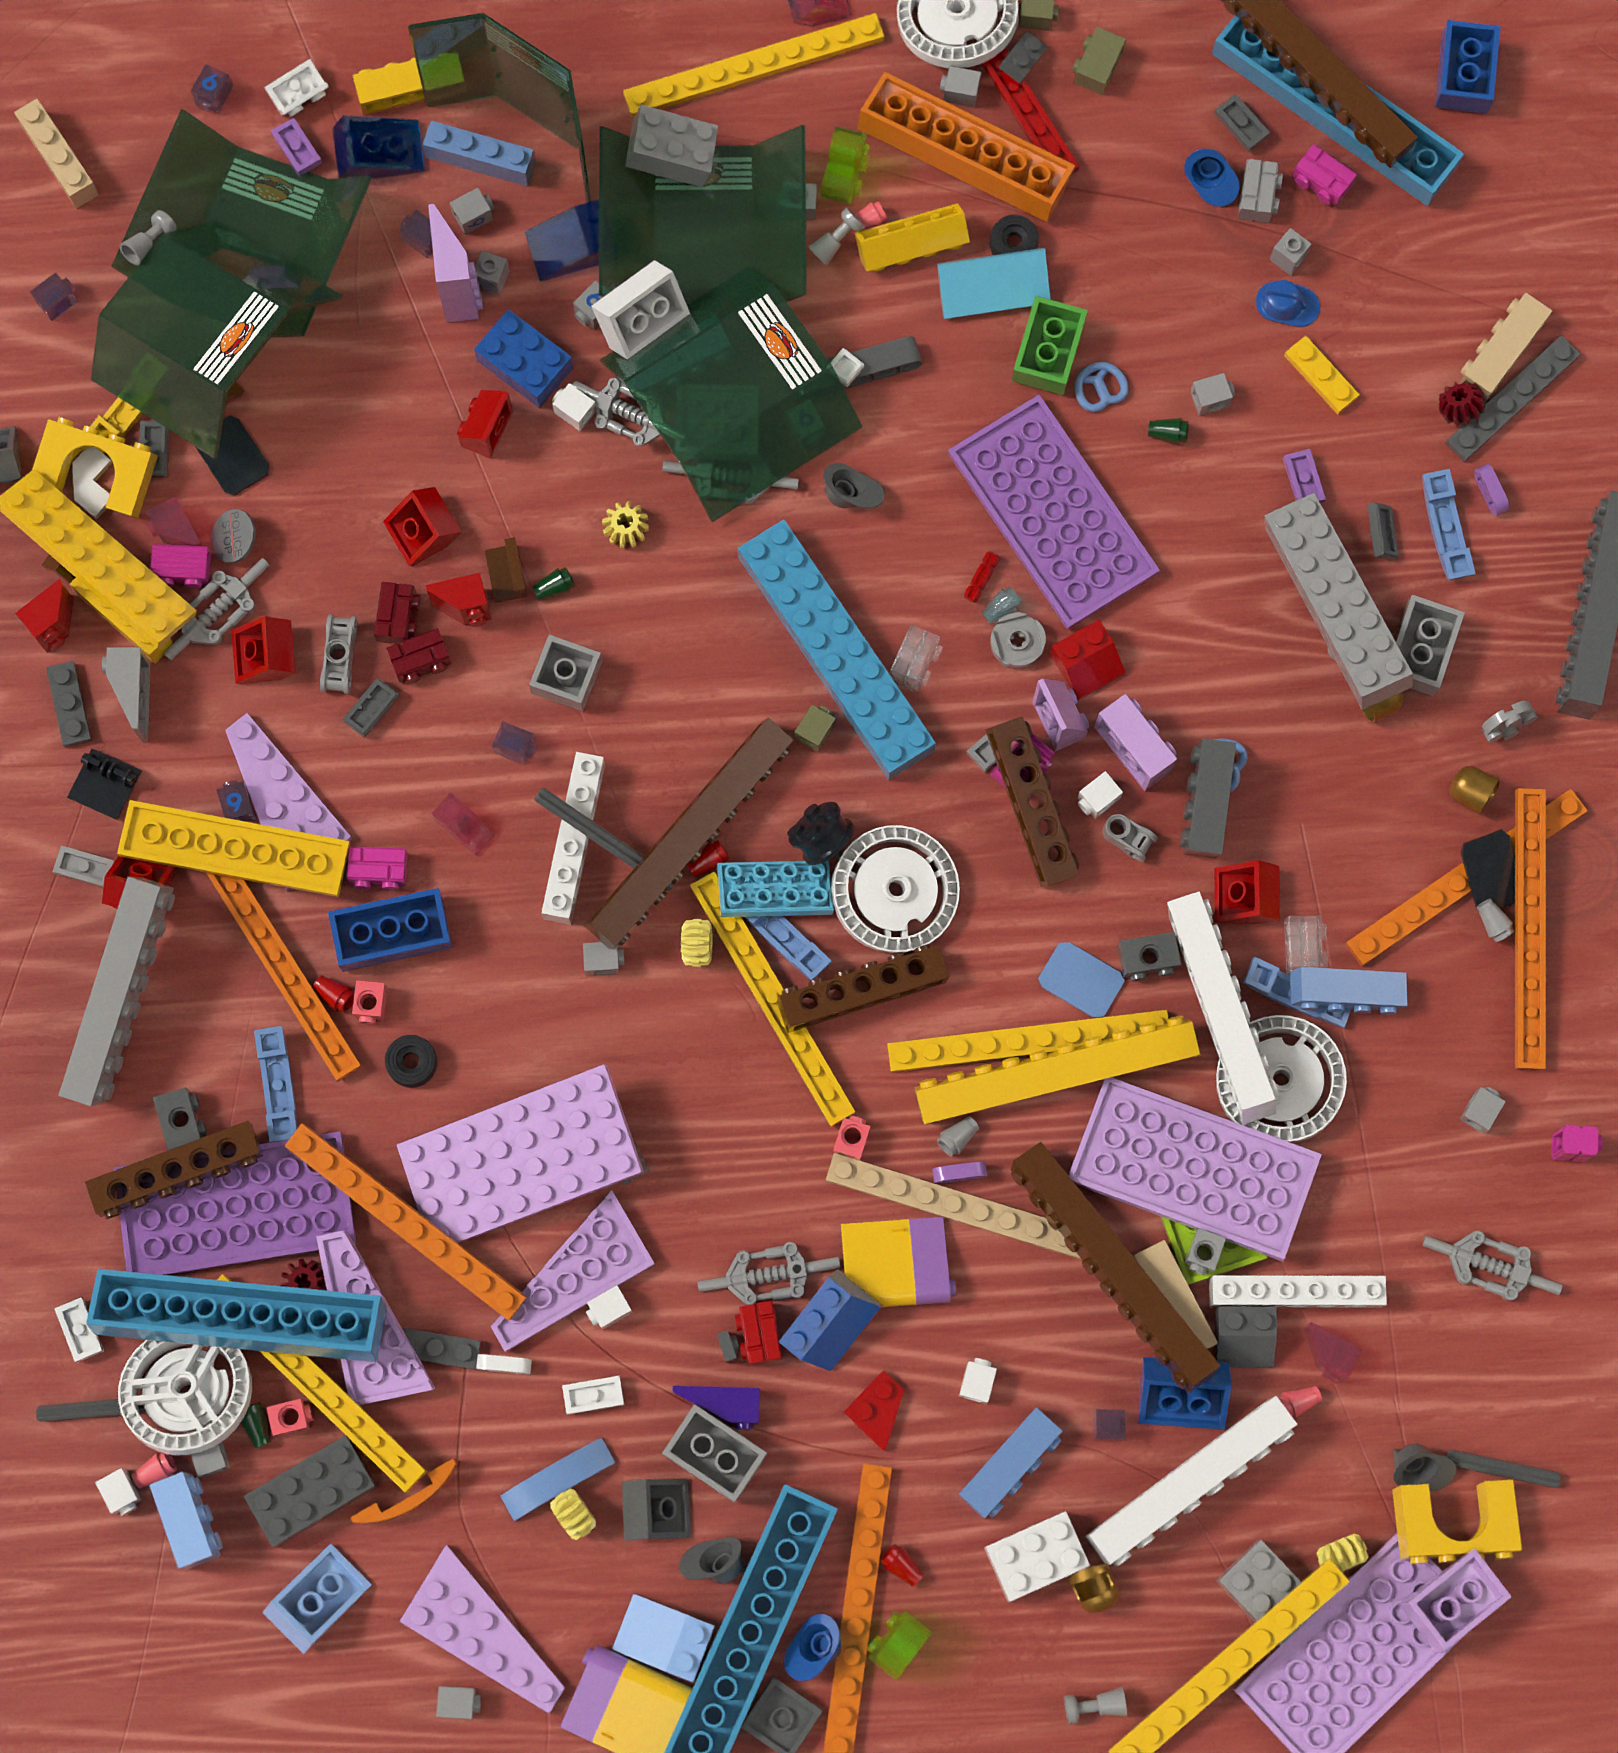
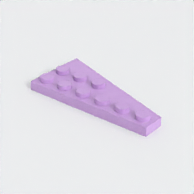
M248 713L225 730L261 825L346 841L352 840L348 832Z
M612 1190L522 1291L528 1298L513 1318L508 1321L500 1315L491 1325L505 1352L586 1306L590 1300L615 1286H620L655 1265Z
M344 1230L316 1236L327 1291L377 1295L382 1297L387 1306L377 1362L341 1359L348 1395L357 1404L362 1405L436 1389L348 1231Z
M446 1545L400 1622L550 1714L565 1686L518 1632L448 1545Z

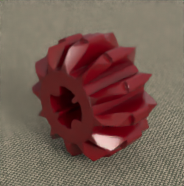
M1465 380L1462 384H1458L1455 381L1453 387L1445 386V393L1439 394L1438 408L1448 424L1454 422L1458 427L1462 422H1465L1469 426L1470 420H1479V414L1485 412V396L1476 383L1470 384Z
M299 1259L298 1269L292 1263L288 1264L289 1269L292 1271L291 1275L285 1272L281 1274V1277L288 1280V1282L282 1283L280 1286L302 1288L298 1282L301 1278L305 1280V1276H308L307 1280L311 1282L309 1288L304 1287V1289L327 1291L326 1288L321 1287V1284H326L325 1278L320 1277L323 1274V1268L321 1266L315 1269V1260H311L306 1268L305 1260Z

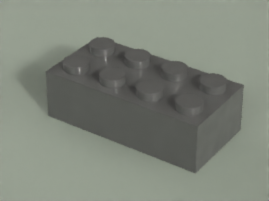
M1202 738L1191 750L1190 764L1195 766L1194 773L1191 772L1187 780L1186 791L1191 792V797L1185 803L1183 819L1187 820V828L1181 831L1179 847H1184L1183 854L1218 858L1222 855L1236 743Z
M345 1435L248 1493L244 1498L271 1546L278 1548L375 1490L378 1486L354 1443Z

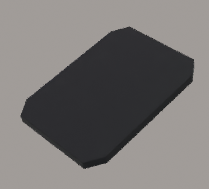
M229 415L195 436L194 446L225 493L235 496L269 475V464L238 418Z
M1498 830L1463 843L1460 853L1475 907L1490 898L1500 909L1515 904V853L1510 836L1505 831Z

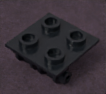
M91 749L89 754L84 753L81 758L83 766L67 798L118 820L142 770L95 749Z

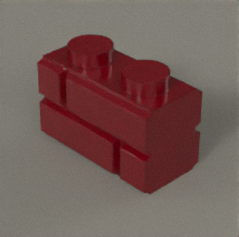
M381 582L374 629L376 641L397 644L410 639V637H415L417 622L413 621L414 611H419L420 595L416 594L415 586Z
M438 628L386 647L400 683H415L421 679V675L428 672L432 674L441 673L447 669V665L452 664Z

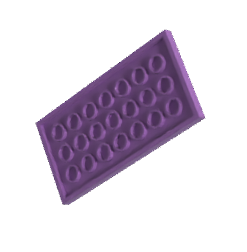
M1037 395L948 450V455L1067 630L1159 574V568L1040 395Z
M341 1132L320 1135L345 1155ZM289 1140L260 1144L263 1157L258 1158V1163L252 1166L242 1168L239 1165L231 1168V1173L226 1176L214 1178V1175L204 1178V1183L193 1188L183 1186L176 1189L177 1193L170 1197L160 1199L159 1196L148 1199L149 1204L143 1207L133 1209L130 1206L122 1209L120 1222L126 1272L173 1275L317 1252L319 1248L316 1236L344 1230L348 1231L354 1244L357 1245L351 1198L287 1149L285 1145ZM237 1148L223 1150L224 1158L233 1157L236 1154ZM206 1154L199 1156L196 1160L197 1168H205L209 1163V1156ZM174 1165L169 1170L171 1179L178 1178L182 1173L181 1165ZM125 1166L114 1167V1171ZM147 1175L143 1178V1189H149L154 1185V1175ZM126 1185L118 1186L116 1188L117 1197L122 1199L126 1196L128 1189Z

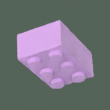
M1124 694L1098 714L1094 728L1143 790L1147 791L1172 772L1177 761L1175 757L1177 753L1169 742L1166 741L1164 743L1159 737L1157 726L1151 720L1147 721L1141 714L1142 708L1134 698L1129 699Z

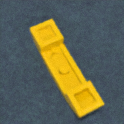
M149 351L134 370L135 377L103 417L98 416L90 427L100 430L99 436L108 439L109 435L113 434L123 438L153 402L172 368ZM97 448L103 454L106 453L103 449Z

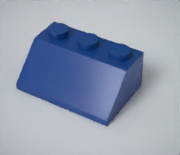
M837 1269L828 1277L780 1339L779 1343L801 1361L831 1371L882 1305Z
M1143 1357L1140 1377L1138 1424L1225 1430L1232 1386L1230 1363L1218 1362L1221 1367L1216 1375L1188 1394L1184 1388L1181 1389L1176 1385L1172 1378V1373L1166 1365L1162 1366L1156 1358Z

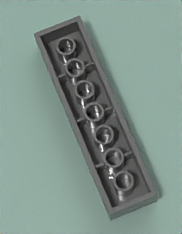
M1610 490L1605 499H1600L1598 507H1595L1592 513L1591 523H1595L1593 533H1589L1586 542V548L1590 549L1588 558H1584L1581 567V574H1585L1583 584L1580 583L1577 588L1576 599L1579 600L1578 609H1574L1570 625L1574 626L1573 634L1568 636L1565 651H1568L1569 655L1567 661H1563L1560 671V677H1564L1563 685L1558 687L1555 696V703L1559 704L1557 713L1588 720L1600 709L1603 703L1618 627V492Z

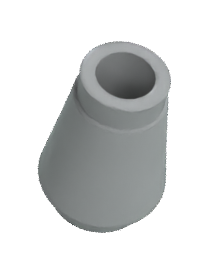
M1491 898L1483 901L1476 907L1489 938H1493L1495 942L1503 940L1514 932L1513 922L1493 903Z
M968 1116L942 1131L937 1139V1143L950 1157L954 1154H960L976 1131L979 1130V1126L973 1118Z

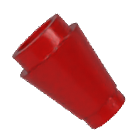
M717 840L714 843H708L701 850L703 852L700 857L692 864L688 862L687 865L693 875L697 877L716 869L718 863H725L730 857L720 841Z
M323 975L319 976L314 982L313 989L335 1011L340 1010L344 1013L353 1005L355 993L352 992L351 987L326 978Z
M897 1544L891 1546L880 1559L884 1564L883 1568L911 1587L915 1586L924 1575L905 1548H900Z

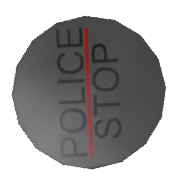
M230 509L223 513L215 522L212 530L211 544L213 552L218 559L226 563H238L246 558L252 550L255 542L256 528L254 520L247 512L240 509Z

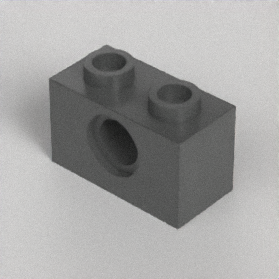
M1175 932L1119 941L1117 945L1123 979L1130 978L1132 982L1145 980L1148 978L1147 975L1158 973L1159 977L1175 974V970H1178L1181 966ZM1145 952L1153 953L1156 956L1157 962L1154 964L1145 963L1142 959V954Z
M185 1087L153 1097L167 1150L208 1136L204 1121H199L196 1110H200V1104L196 1093L191 1094V1091ZM181 1114H188V1123L184 1127H177V1117Z

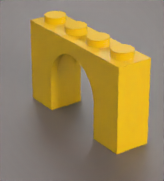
M58 417L57 422L48 419L33 469L62 493L74 458L86 449L101 448L110 456L115 468V478L106 508L139 518L158 455L150 453L151 447L135 442L134 447L124 444L125 438L110 434L107 439L99 436L100 430L85 425L83 430L73 427L75 422Z
M1513 1480L1484 1481L1476 1485L1480 1523L1476 1534L1469 1541L1452 1540L1437 1528L1432 1515L1429 1484L1400 1485L1393 1489L1400 1560H1410L1412 1565L1426 1564L1430 1558H1438L1439 1563L1456 1562V1557H1463L1473 1549L1478 1552L1483 1560H1485L1484 1556L1495 1555V1560L1512 1559L1514 1553L1522 1550Z

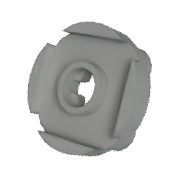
M1019 612L1003 616L995 625L990 637V646L994 656L1000 661L1001 665L1007 668L1019 669L1031 666L1041 658L1046 643L1045 631L1040 622L1028 617L1027 614ZM1015 634L1026 640L1022 643L1021 647H1017L1015 644L1012 645L1010 642L1014 639Z
M1528 700L1511 705L1514 710L1507 712L1501 710L1483 723L1481 731L1489 743L1495 742L1501 737L1504 740L1513 738L1519 733V727L1528 725L1538 718Z

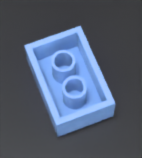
M181 1472L150 1484L178 1568L191 1569L221 1557L219 1550L223 1549L222 1541L218 1532L213 1533L210 1522L213 1521V1516L209 1506L203 1505L200 1494H203L204 1491L199 1478H194L193 1474Z

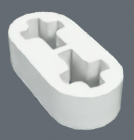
M478 1354L476 1369L514 1374H531L532 1360Z

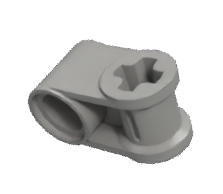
M1121 814L1111 816L1102 829L1106 841L1139 862L1145 861L1146 852L1151 844L1156 843L1158 837L1152 831L1136 824ZM1117 823L1121 825L1123 834H1113L1110 830V824ZM1141 840H1143V843H1142L1141 846L1138 848V847H1137L1138 844L1140 843Z

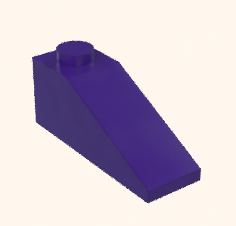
M672 1386L673 1394L695 1404L729 1424H735V1429L753 1430V1424L759 1425V1388Z

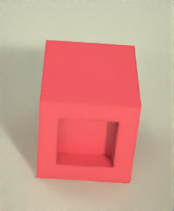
M356 980L352 1014L356 1019H359V1023L375 1025L376 1021H384L388 989L385 983ZM369 997L377 999V1004L373 1009H363L365 999Z
M850 1116V1119L843 1118L833 1154L836 1153L859 1161L861 1160L871 1127L866 1125V1120L856 1116ZM848 1131L858 1132L861 1137L860 1141L856 1144L846 1142L844 1136Z
M297 1399L267 1407L273 1436L280 1437L311 1429L309 1422L314 1421L313 1412L310 1404L305 1405V1400ZM295 1409L299 1414L298 1421L294 1425H287L285 1414L289 1410Z

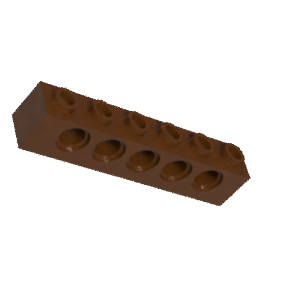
M1022 716L985 729L1040 887H1049L1078 876L1077 869L1079 868V863L1075 854L1071 853L1069 849V834L1066 828L1061 826L1058 817L1060 816V809L1057 802L1051 798L1049 792L1051 784L1048 776L1042 772L1040 766L1042 762L1039 750L1033 747L1030 738L1032 737V730L1029 723L1024 721ZM1013 741L1020 745L1021 751L1018 756L1011 752ZM1023 767L1030 773V778L1027 782H1024L1020 777V771ZM1032 794L1039 798V805L1036 809L1029 803ZM1042 820L1049 827L1046 835L1041 834L1039 831V823ZM1051 847H1054L1058 852V857L1054 862L1048 856V851Z
M929 944L915 948L914 953L904 956L903 953H897L888 957L886 962L880 964L877 961L868 962L861 966V970L852 973L850 969L836 973L833 979L825 981L824 978H818L808 983L809 986L798 989L797 986L781 991L782 995H779L777 999V1005L787 1033L946 983L950 976L939 945L930 947ZM911 964L918 965L922 970V974H911L908 966ZM891 973L895 977L896 982L892 984L884 982L882 974ZM858 981L866 982L869 986V991L860 992L857 990L855 983ZM832 989L839 990L842 993L843 999L833 1000L828 992ZM802 999H813L816 1007L813 1009L805 1008L802 1004Z
M246 1121L85 1181L95 1214L100 1217L105 1216V1219H110L121 1215V1210L130 1206L133 1209L143 1207L149 1204L148 1199L159 1196L160 1199L170 1197L176 1194V1189L187 1186V1188L199 1186L204 1183V1178L214 1175V1178L226 1176L231 1173L230 1169L241 1165L242 1168L252 1166L258 1163L257 1159L263 1157V1153L253 1125ZM230 1144L236 1145V1154L231 1158H224V1148ZM206 1154L209 1156L208 1165L205 1168H197V1158ZM174 1165H181V1175L178 1178L171 1179L169 1176L170 1168ZM147 1175H154V1185L149 1189H143V1178ZM120 1185H126L128 1189L126 1196L122 1199H116V1188Z

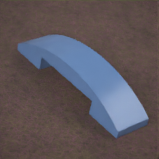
M1450 469L1423 474V489L1431 531L1448 581L1475 575L1470 549L1466 548L1454 500L1456 492Z
M783 916L744 917L776 951L810 981L819 976L832 963L813 942L810 943Z
M1257 957L1252 958L1243 981L1251 989L1279 1004L1337 1027H1345L1352 1009L1345 1008V1011L1329 1012L1328 1007H1318V1010L1306 1011L1301 1010V1006L1291 1005L1290 975L1279 971V967Z
M283 1026L254 1030L266 1103L269 1142L289 1140L298 1129L284 1029Z
M601 1437L502 1494L501 1498L511 1517L516 1521L555 1498L560 1493L567 1491L589 1477H593L616 1462Z

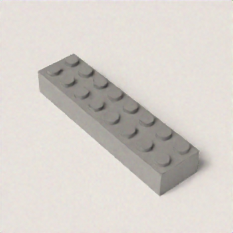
M1315 493L1264 515L1265 530L1361 709L1363 710L1412 688L1413 673Z
M142 877L127 878L58 1096L88 1106L105 1104L107 1100L111 1099L115 1089V1084H112L114 1075L119 1073L123 1064L121 1053L123 1047L129 1044L132 1036V1030L129 1028L132 1019H136L140 1011L141 1004L138 1003L140 993L146 990L149 982L147 971L149 965H153L157 957L158 949L155 946L158 937L161 938L166 929L164 918L167 910L170 911L174 904L175 895L172 894L173 887Z

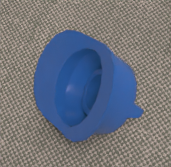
M1199 149L1187 157L1184 164L1185 175L1201 198L1213 206H1225L1231 204L1237 198L1239 180L1222 153L1214 149Z
M1288 280L1269 282L1259 289L1256 296L1258 312L1264 318L1274 322L1304 327L1315 321L1320 312V302L1316 294L1312 290Z
M816 1614L808 1618L789 1644L785 1652L784 1665L786 1672L791 1678L798 1681H809L817 1677L826 1665L834 1661L839 1655L842 1648V1640L838 1625L832 1617L825 1614Z

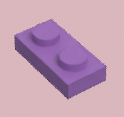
M294 118L271 130L273 138L299 177L322 164L321 158Z
M1307 449L1284 455L1283 462L1295 501L1315 493L1319 502L1324 503L1326 498L1311 450Z

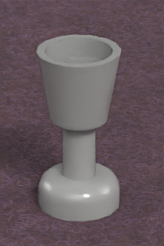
M847 207L841 214L844 222L832 234L827 232L809 245L811 251L826 265L829 264L840 248L841 243L839 241L851 229L855 232H860L865 227L864 223Z
M158 210L152 215V227L146 233L139 232L120 244V251L129 262L139 265L153 247L152 241L160 234L169 237L176 232L177 227L173 219L165 212Z
M1122 1687L1097 1695V1700L1077 1702L1074 1695H1064L1068 1725L1078 1723L1079 1714L1099 1711L1100 1715L1127 1716L1125 1695Z

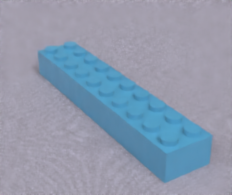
M1236 15L1215 40L1212 55L1426 206L1430 204L1459 167L1464 156L1463 152L1367 86L1418 137L1413 149L1389 168L1385 163H1380L1375 158L1373 151L1366 144L1363 145L1356 139L1354 132L1348 126L1342 125L1337 120L1336 114L1329 107H1324L1318 101L1317 95L1310 88L1307 89L1302 86L1298 76L1292 70L1284 68L1280 59L1272 51L1266 50L1261 40L1254 33L1248 32Z
M783 519L738 547L739 560L888 781L935 752L936 742L786 521Z
M98 1269L86 1325L95 1335L377 1362L387 1306L382 1297L377 1295Z
M784 1484L664 1753L730 1752L835 1517L837 1508Z

